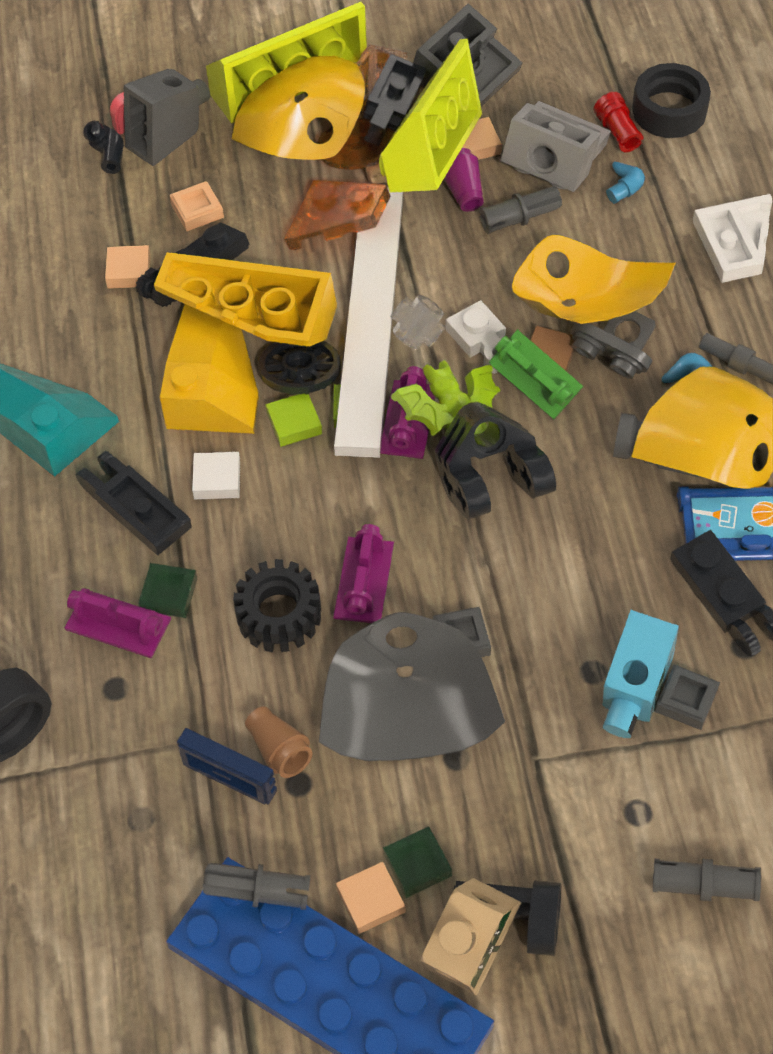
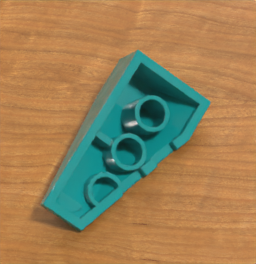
M0 363V434L54 477L119 422L117 415L88 393Z

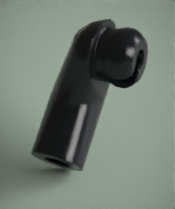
M90 121L83 130L85 139L89 141L92 148L102 154V170L109 174L118 173L122 165L123 138L115 130L102 125L99 121Z

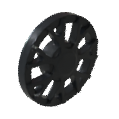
M325 341L310 347L276 342L262 352L258 361L259 375L262 381L272 390L289 395H307L325 389L336 380L341 369L338 351ZM293 348H307V350H305V349H296V350H293ZM322 353L328 355L327 357L320 360H317L316 358ZM278 354L282 356V361H278L272 357ZM324 369L330 370L328 373L317 371V370H324ZM269 371H283L271 375L268 373ZM290 379V380H293L294 382H293V383H289V382H285V381ZM308 379H313V380H314V381H310V382H304V380H308Z

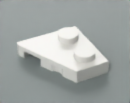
M771 194L694 211L693 223L721 283L762 274L772 205Z

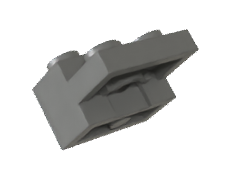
M469 3L417 49L413 63L427 68L425 78L421 84V87L425 88L460 39H468L481 107L519 72L523 62L494 38L497 28Z

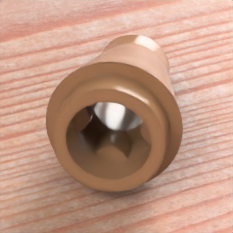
M259 707L249 714L245 721V727L252 734L267 767L273 769L274 774H280L283 778H290L302 772L310 763L313 755L309 747L310 741L308 737L274 715L268 707Z

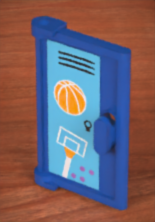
M688 486L678 487L677 499L679 512H682L685 544L711 529L735 561L773 560V487H752L750 489H689ZM740 545L747 548V550L741 549Z

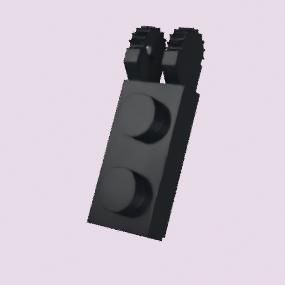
M219 222L217 225L206 229L201 237L176 253L234 260L247 250L250 244L244 232ZM151 267L145 271L144 275L141 274V277L138 278L137 286L135 287L137 288L136 292L146 299H152L159 306L167 307L177 300L155 290L154 283L161 267L158 269Z
M107 451L97 457L102 470L112 478L104 484L87 468H83L75 474L77 481L83 489L157 556L192 528L188 515L130 465L126 467Z
M711 529L672 551L671 562L724 633L729 632L748 657L759 653L761 646L758 638L745 622L746 620L753 617L766 636L773 641L772 608L766 605L765 599Z

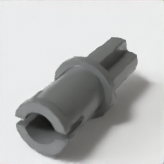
M554 186L525 196L515 193L512 195V199L480 208V221L487 234L519 223L524 226L528 224L529 218L560 208L562 206V198L559 190Z
M210 863L207 865L204 873L203 893L210 896L253 901L252 907H258V902L306 910L308 896L306 894L287 892L286 889L292 888L309 891L310 875L302 876L263 870L264 865L258 864V869Z

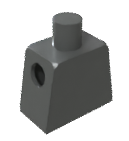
M166 69L125 84V147L154 166L195 135L199 128V105L210 99V91L206 83L201 79L191 81L174 69Z

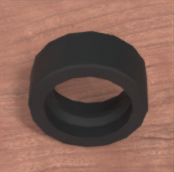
M664 63L650 67L638 77L634 88L632 104L634 119L642 129L655 136L679 138L692 134L704 124L711 95L709 82L699 71L687 65ZM671 92L690 99L693 104L684 108L671 109L652 102L650 97L659 93Z
M17 667L0 671V762L16 755L31 743L42 730L51 711L52 702L49 694L26 671Z

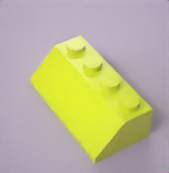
M358 2L206 65L210 96L232 124L235 122L236 115L249 94L287 67L310 57L337 56L357 63L359 69L368 66L365 5L362 2ZM300 92V93L296 94L295 96H298V95L303 94V93H305V92Z
M460 39L429 80L393 134V137L381 152L379 167L382 176L387 179L389 192L437 190L481 117L482 110L468 39Z

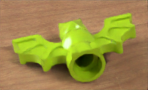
M443 360L439 363V369L435 370L428 364L423 367V373L430 384V391L438 398L439 403L432 400L422 387L417 384L397 389L391 395V398L403 407L407 421L417 420L422 422L429 428L431 435L435 436L442 428H448L460 409L469 403L479 402L492 408V399L500 392V388L494 384L492 379V365H485L472 369L465 376L468 394L460 391L459 383L453 375L448 362ZM486 422L476 428L474 436L480 435L486 430Z

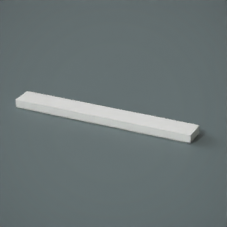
M362 186L334 444L335 456L380 458L403 206V192H389V187Z

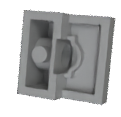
M540 101L535 105L526 103L511 120L501 161L513 166L518 172L535 175L549 181L554 187L574 192L589 175L592 161L607 145L611 131ZM545 147L549 148L554 153V155L548 152V150Z

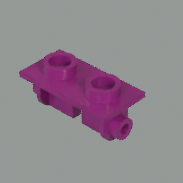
M408 367L401 374L400 380H394L391 395L399 388L417 384L435 401V396L430 391V384H427V378L420 367ZM390 396L380 454L423 459L429 428L417 420L407 421L403 407L397 401L392 400Z
M373 524L363 525L361 530L356 532L355 537L348 536L334 619L373 623L382 618L394 542L384 541L379 527Z
M82 588L80 591L72 590L68 597L67 607L73 609V612L64 628L66 631L152 659L171 621V617Z

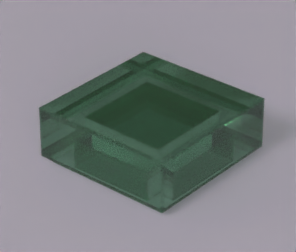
M150 563L138 602L139 607L151 609L163 615L186 618L198 579L196 570Z
M429 826L383 847V855L406 898L452 877V868Z

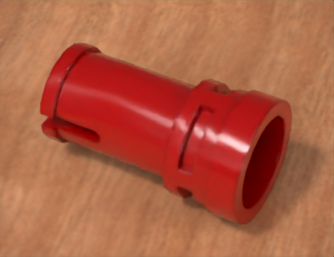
M610 92L600 97L593 107L596 117L605 128H609L622 152H631L637 149L642 144L641 140L644 137L630 118V111L622 95L619 92Z

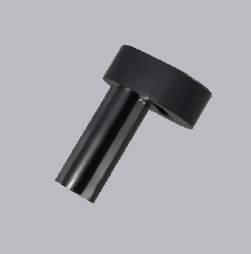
M534 880L533 888L487 884L521 902L514 918L529 920L527 953L555 956L561 908V883ZM456 881V885H454V889L457 888L458 886L462 885V884L465 883V882H464V881Z

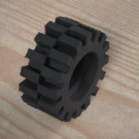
M274 559L275 568L268 569L267 562L264 561L258 563L259 573L256 574L252 568L245 572L246 581L239 579L236 584L237 593L234 592L233 601L240 632L244 638L249 636L251 645L258 648L260 643L263 642L265 651L273 652L274 644H280L281 652L290 651L289 642L294 641L297 648L305 644L304 634L310 639L315 635V625L320 626L321 622L320 593L316 579L312 580L311 572L306 568L299 572V564L291 561L287 569L284 568L283 559ZM274 595L290 596L296 602L295 609L281 617L264 615L260 611V605L265 599Z

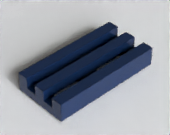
M188 728L184 729L177 740L184 766L264 805L270 804L277 792V786L274 785L276 781L273 777V769Z

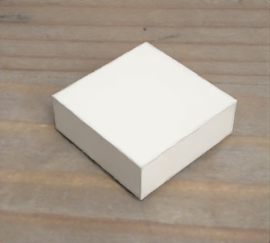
M239 452L194 453L192 488L194 500L240 498Z

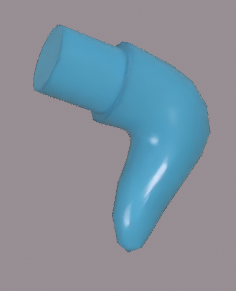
M613 162L614 172L622 178L618 180L617 184L606 190L608 199L613 204H616L625 197H630L636 193L645 181L643 170L624 163Z
M686 353L664 374L662 382L672 383L699 367L713 366L699 354Z

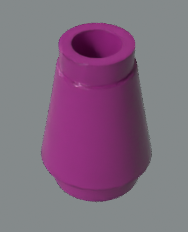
M462 148L446 174L444 181L460 205L461 210L470 212L480 208L484 203V199L482 196L478 158L468 148Z

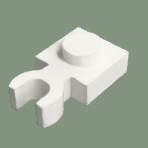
M480 300L446 319V331L471 358L481 352L484 356V366L490 365L488 362L498 352L495 350V347L505 336L506 327ZM493 367L492 373L495 374L498 371Z

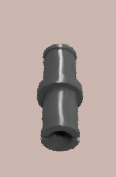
M655 858L653 892L700 895V900L711 901L712 896L759 901L761 893V867L747 868L713 865V859H702V863L699 864L664 861Z

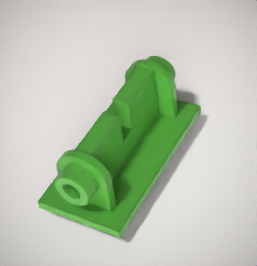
M518 329L510 338L504 336L495 347V350L498 352L488 362L552 419H555L584 387Z

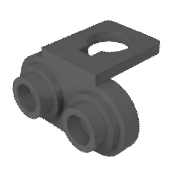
M636 311L610 319L604 330L590 323L580 324L575 322L571 329L574 340L571 347L580 355L594 360L597 354L612 360L609 365L612 370L623 377L632 379L635 373L647 372L652 364V359L642 349L656 328V323L654 320ZM624 321L635 322L640 327L638 338L631 343L615 336L617 326Z

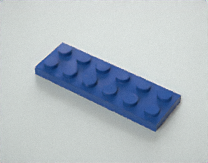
M229 857L222 863L224 865L244 867ZM202 891L166 941L170 950L333 1054H478L494 1027V1020L309 906H306V910H300V908L258 902V907H252L253 901L210 896Z

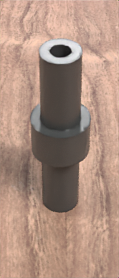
M709 333L703 336L699 349L728 362V368L745 375L749 372L773 384V364L756 357V351L742 344L736 347Z

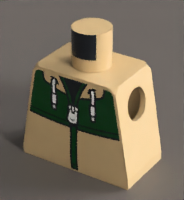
M475 878L463 883L452 892L420 961L431 972L477 995L521 902Z

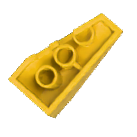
M167 252L154 283L156 291L271 342L309 347L327 339L337 309L332 276L328 272Z
M184 304L168 354L161 387L160 402L166 429L254 434L259 393L242 329L187 304Z

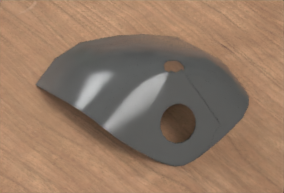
M397 612L387 615L361 629L345 640L336 651L330 664L325 684L319 743L340 755L364 761L427 758L463 751L487 739L505 723V719L481 655L472 641L461 630L420 615ZM409 627L416 632L417 638L408 647L396 648L387 643L386 635L394 628ZM411 666L413 667V672L409 677H400L396 669L398 667Z

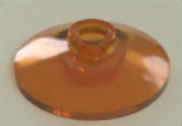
M365 118L357 119L351 134L338 154L331 158L321 159V161L328 166L343 170L363 169L379 163L381 152L385 149L395 131L387 128L380 146L364 140L369 129L370 120ZM333 127L327 129L320 136L317 144H323L330 140Z

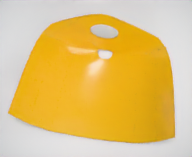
M313 56L287 67L269 78L246 97L235 118L232 140L258 151L283 158L319 160L335 156L346 143L363 106L365 85L357 63L337 56ZM300 92L308 94L304 100L295 102L294 97ZM318 117L326 118L333 127L332 137L323 144L314 143L310 140L307 133L309 123Z
M551 235L540 241L519 267L513 278L512 290L533 310L541 314L580 324L605 321L629 314L652 303L667 286L676 263L619 260L568 237ZM555 251L565 254L569 261V270L562 278L551 276L546 267L549 254ZM574 299L576 304L568 307L563 305L562 301Z
M699 367L668 389L650 408L638 431L632 457L708 478L735 488L750 489L752 487H761L767 483L773 472V398L748 381L717 367ZM749 414H753L758 418L757 422L752 426H749L746 422V417ZM760 443H765L768 449L767 461L760 471H756L752 464L753 454Z

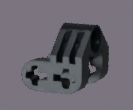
M479 402L469 403L460 409L435 448L440 477L449 500L467 520L491 512V501L486 484L481 475L472 467L471 457L475 456L482 459L503 452L510 476L533 499L555 492L557 486L551 462L547 455L536 445L535 437L522 427L519 422ZM488 422L486 430L482 434L474 436L476 428L480 424Z

